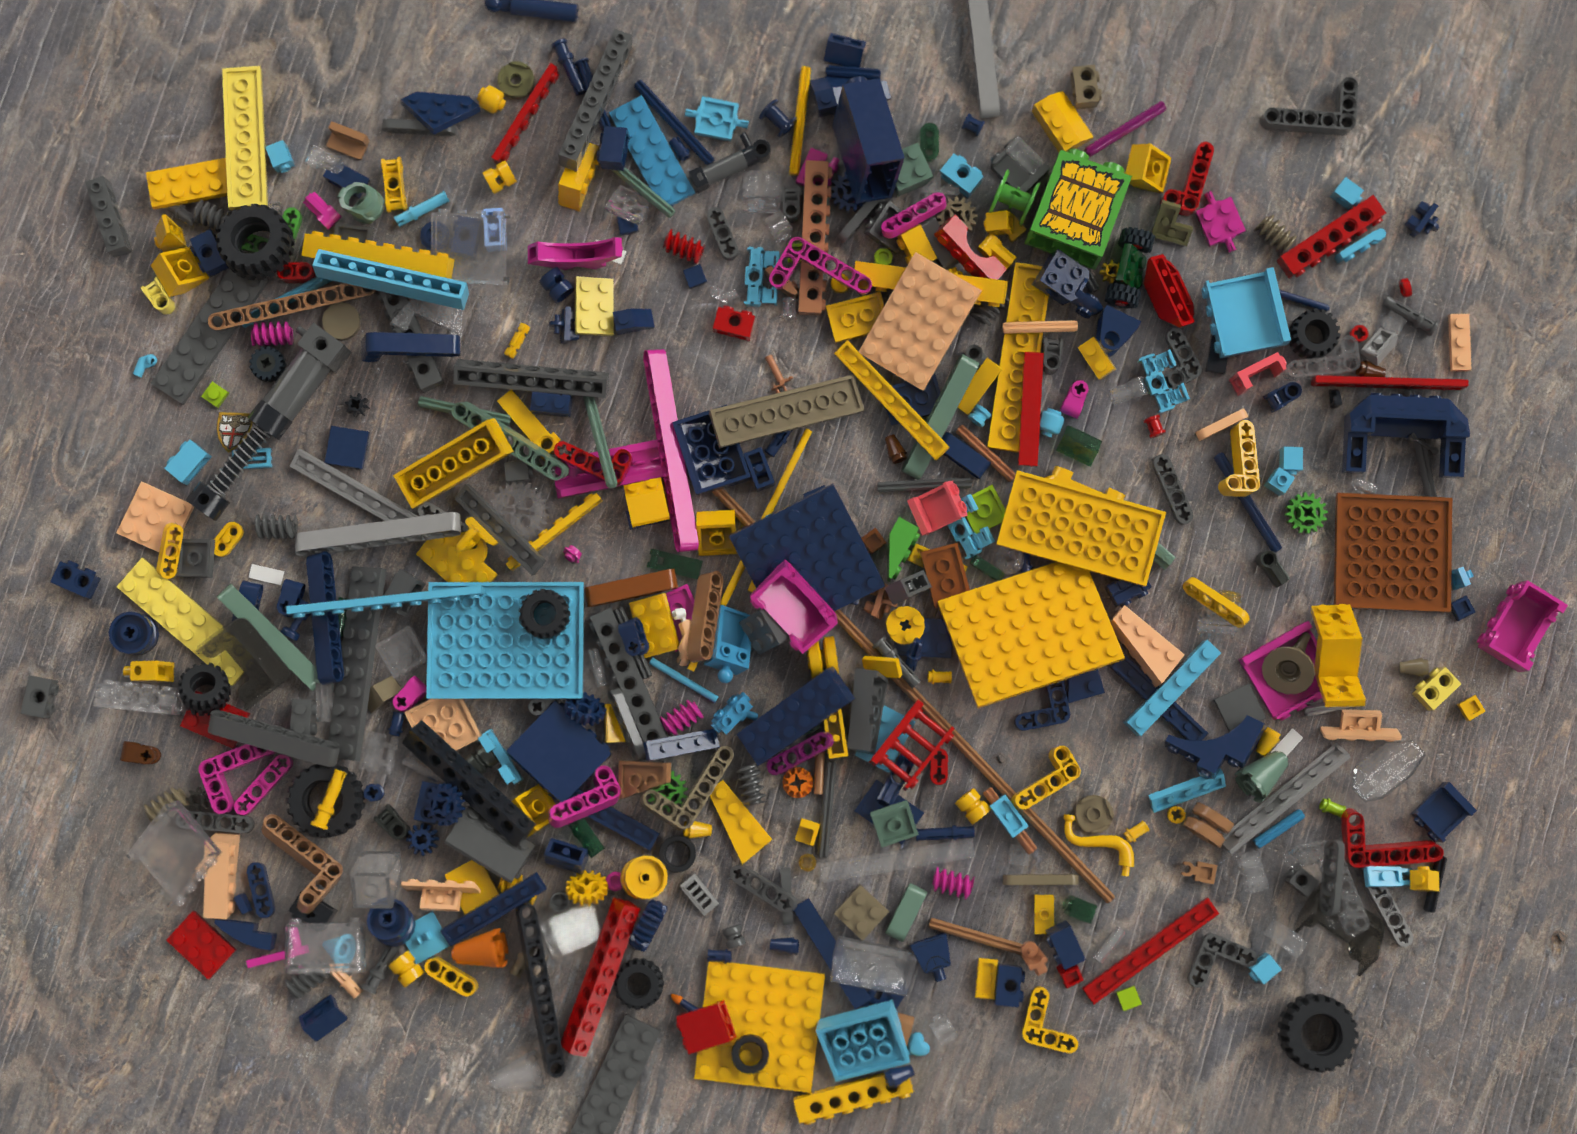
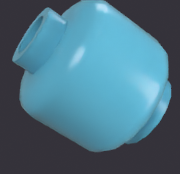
M1050 408L1041 412V435L1052 438L1053 434H1060L1064 423V417L1061 416V412Z

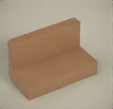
M331 121L329 129L332 133L327 147L362 160L370 142L367 135Z

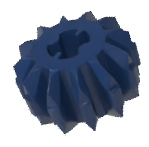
M420 823V828L417 825H413L414 831L409 830L407 832L412 836V838H406V842L412 841L408 849L415 847L413 851L415 855L419 851L421 856H425L426 851L432 854L433 850L431 847L438 848V845L434 843V841L440 840V837H434L438 830L431 831V824L425 827V823ZM425 835L426 838L424 839H427V842L421 844L419 836Z

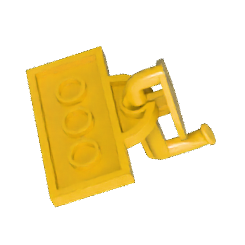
M473 517L465 520L466 525L469 527L468 531L461 532L458 536L427 540L416 553L418 557L447 582H493L498 576L496 572L484 563L488 550L486 542L490 545H497L498 542Z

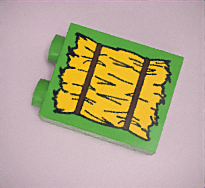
M1069 149L1067 152L1060 150L1024 244L1048 253L1059 249L1079 264L1096 270L1103 257L1132 176L1125 174L1124 168L1119 164L1105 162L1101 165L1090 161L1088 154L1081 150Z

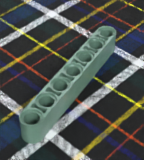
M961 354L926 420V423L941 438L979 366V362L964 354ZM916 441L901 471L919 480L932 456Z
M467 401L456 403L451 409L452 416L471 429L478 425L476 423L477 416L481 418V423L494 418ZM461 406L465 408L464 415H462L460 412ZM497 420L505 437L508 439L511 436L513 439V444L510 445L514 451L511 453L512 455L552 480H560L568 476L569 467L565 462ZM524 446H527L529 449L528 456L523 452ZM540 456L545 459L544 466L539 462ZM556 466L561 469L560 476L555 472Z
M231 583L216 596L312 691L321 684L317 677V668Z

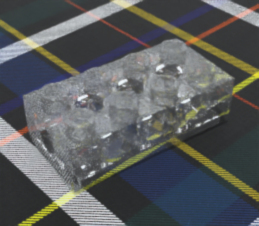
M104 680L103 684L96 683L93 703L95 707L180 716L183 714L184 706L178 688L162 686L160 690V686L142 684L141 688V684L123 682L122 686V682Z

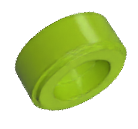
M886 248L878 249L874 254V263L891 265L893 260L891 251Z

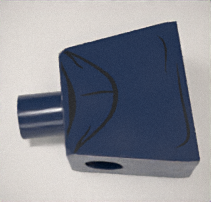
M940 933L910 943V947L925 974L932 972L935 982L947 979L943 968L951 966L946 933Z

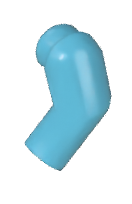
M148 354L140 357L133 375L142 378L145 369L156 365V356Z

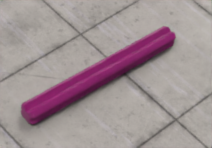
M1163 101L1158 102L1085 148V153L1089 157L1093 156L1163 113L1167 109Z

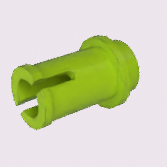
M1323 798L1319 804V809L1323 813L1328 812L1340 818L1346 810V806L1332 802L1330 798Z

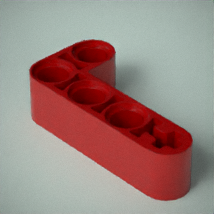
M1201 142L1196 148L1183 192L1175 189L1166 191L1161 198L1160 204L1162 200L1167 201L1166 197H1172L1176 204L1181 205L1180 215L1190 216L1195 212L1201 199L1214 153V147L1211 143ZM1202 150H1204L1206 154L1203 159H1201L1203 154ZM1195 167L1201 168L1203 173H1197ZM1190 185H1195L1198 191L1191 190ZM1185 202L1191 203L1192 206H1193V208H1192V209L1186 208V206H1185L1184 203H1185Z
M560 441L554 446V453L557 458L605 482L602 470L600 472L593 471V466L600 463L598 457L564 441ZM566 447V450H567L570 454H572V456L570 457V456H569L568 454H566V453H563V454L561 455V453H560L559 450H560V449H564V448ZM625 449L618 450L612 459L614 472L620 473L617 486L622 484L633 462L630 452ZM579 455H584L586 458L582 464L576 463V458ZM621 455L629 457L626 463L622 464L618 461Z

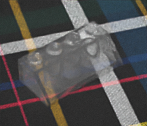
M838 936L833 952L831 982L906 996L917 960L912 950Z

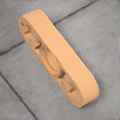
M1243 408L1195 432L1198 440L1202 441L1249 416Z

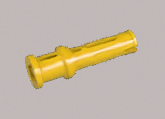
M335 769L322 804H319L317 807L318 812L314 821L311 822L312 825L325 830L328 829V821L331 814L335 812L333 807L347 773Z

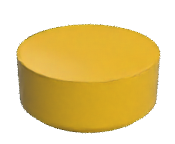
M845 274L841 275L843 280H849ZM833 278L831 279V288L834 292L844 293L848 290L849 287Z

